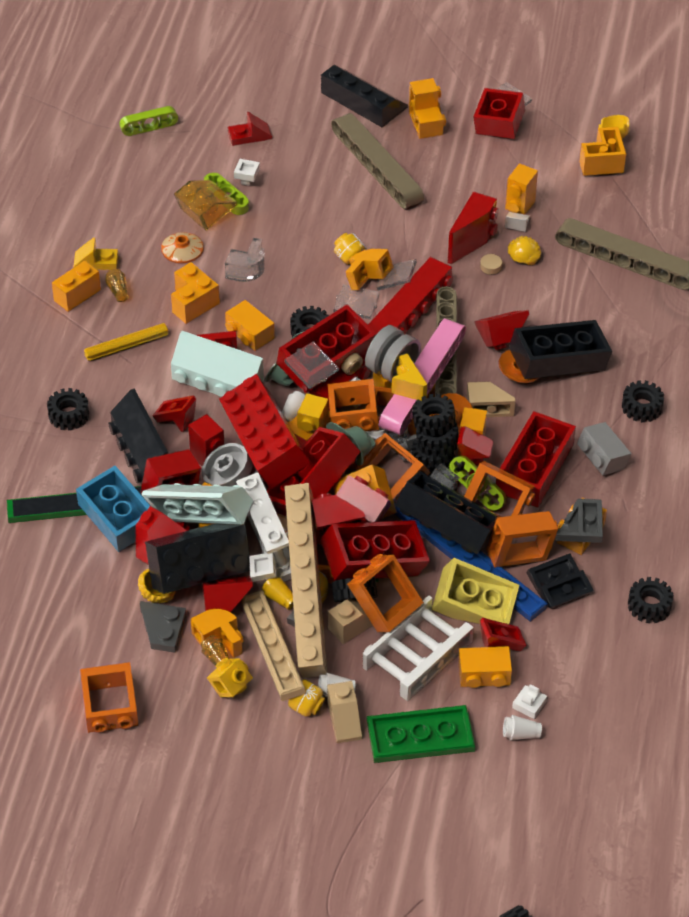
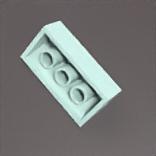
M181 331L171 362L173 380L220 397L256 373L264 383L263 358Z
M175 483L173 485L162 484L142 492V496L151 507L164 513L174 522L244 525L253 502L246 490L238 485L202 486L199 484L181 485Z

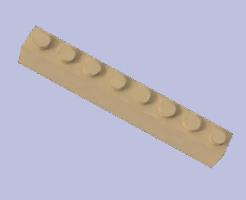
M309 483L285 486L297 660L302 677L307 678L320 676V674L326 675L327 673L315 514L312 504L313 494Z

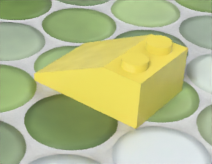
M453 558L443 567L431 610L453 619L480 624L482 618L509 624L519 584Z

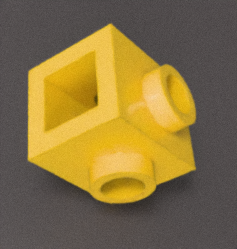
M225 658L217 663L216 669L207 679L220 697H234L247 688L246 684L253 677L249 673L247 664L240 660V658Z

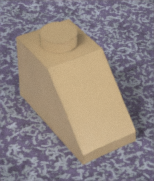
M491 382L467 383V400L471 403L473 409L487 410V417L514 416L515 398Z
M347 599L328 611V629L342 644H345L373 626L357 600Z
M352 681L327 685V704L337 743L361 740L362 733L358 704Z

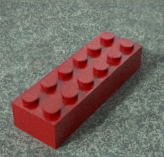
M257 373L245 379L243 383L219 398L257 472L270 489L310 463L273 396Z

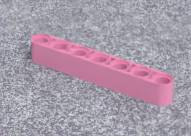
M444 318L415 361L416 368L428 384L427 395L461 344L466 332L465 325ZM394 394L381 414L379 427L402 435L413 419V404H416L417 400Z

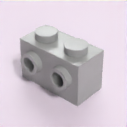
M606 422L584 427L577 442L580 449L602 475L624 470L632 454Z

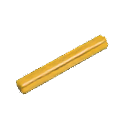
M161 323L85 348L84 355L88 361L167 336L168 328L165 323Z

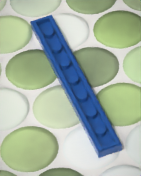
M395 506L397 511L395 515L402 521L415 520L420 535L450 559H459L519 584L513 609L531 622L547 609V603L502 567H494L491 559L480 551L476 554L465 551L459 543L454 540H446L440 535V532L433 528L424 527L420 520L413 516L404 515L400 512V508Z

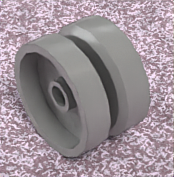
M388 325L381 329L372 340L366 353L365 365L367 369L376 374H382L384 379L392 383V378L398 375L396 367L399 365V356L408 354L413 363H415L421 352V343L411 335H404L403 331L397 327Z
M228 443L218 447L210 453L202 466V476L205 482L210 485L234 486L237 485V480L258 473L245 447L238 443Z

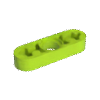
M166 106L127 115L120 120L119 126L124 135L133 136L173 126L178 121V115L172 106ZM147 119H154L151 123L144 124Z
M209 173L204 177L205 190L235 215H243L248 212V198L218 173ZM223 192H230L231 194L225 196V195H222L221 193H223Z
M458 456L450 462L449 469L451 474L468 489L475 473L471 474L466 481L464 477L467 474L463 470L460 472L456 470L458 467L456 462H465L464 469L468 473L472 469L476 472L478 467L468 457ZM487 476L477 499L488 509L498 510L506 503V495ZM490 486L492 489L488 492L493 496L498 494V501L500 503L491 504L492 498L488 494H485L483 497L481 493Z

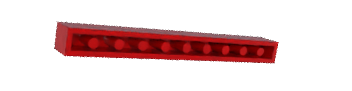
M429 257L368 325L376 333L384 327L392 325L402 330L405 335L411 327L416 325L421 315L427 313L430 305L437 300V291L442 287L451 286L453 282L452 266ZM366 354L362 356L363 363L355 373L347 375L341 370L309 391V394L327 398L328 410L330 411L328 384L349 382L354 377L366 380L371 372L365 365Z

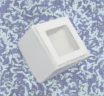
M509 212L505 218V228L525 232L530 215Z

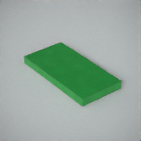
M467 705L367 716V727L374 763L475 752V743Z

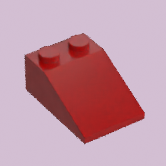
M477 192L471 194L449 231L447 263L453 264L485 245L491 235L494 236L496 234L498 224L495 223V220L499 213V208H496V198Z

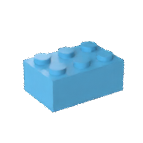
M116 465L76 489L78 505L118 552L136 542L135 525L150 505Z

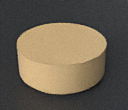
M487 254L481 258L480 268L486 274H497L501 271L502 260L497 255Z
M353 353L342 363L341 369L347 375H351L361 367L363 358L358 353Z

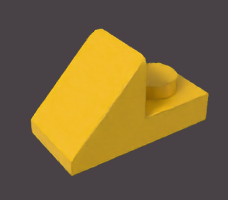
M93 237L75 251L73 267L86 261L96 270H117L118 249H96V239Z
M400 355L399 365L396 367L398 375L392 378V393L422 401L421 397L426 396L427 398L428 384L409 355Z

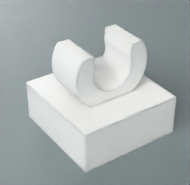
M239 159L234 171V178L240 179L241 185L250 186V181H255L260 170V162Z
M273 552L249 556L250 578L253 582L276 577V558Z
M531 684L529 687L525 685L514 700L512 708L535 719L545 705L547 696L540 693L539 688Z

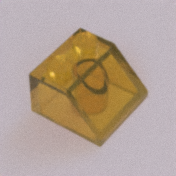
M211 180L188 181L174 193L180 209L205 231L237 205L236 201Z

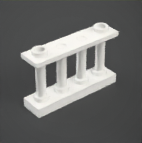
M259 473L237 480V485L243 487L253 500L247 517L263 553L270 554L273 552L276 558V577H281L284 582L290 580L289 540Z
M427 596L419 608L392 631L383 635L376 643L369 645L363 652V669L367 671L375 663L400 681V696L406 701H409L459 655V648H466L473 642L474 627L465 622L460 628H453L432 612L433 598L431 596ZM426 619L448 635L449 638L443 643H438L416 626ZM409 633L433 652L427 658H422L400 641ZM393 648L417 667L411 672L405 673L386 659L384 655Z

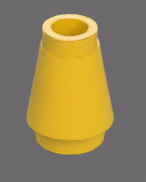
M281 577L270 578L264 583L262 590L265 592L266 597L287 610L294 607L293 593Z

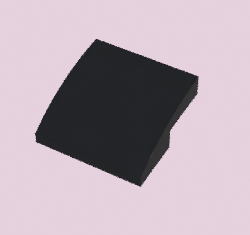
M571 553L532 567L526 572L534 588L550 609L594 591L584 571H579Z

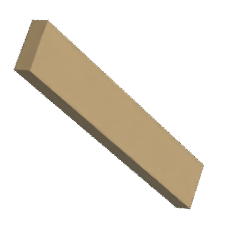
M263 590L244 596L241 600V605L281 701L306 694L304 685Z

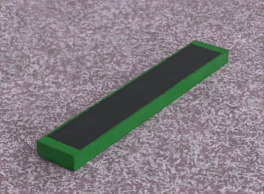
M141 486L135 487V489L139 493L141 491ZM77 493L7 500L8 523L87 515L78 505Z

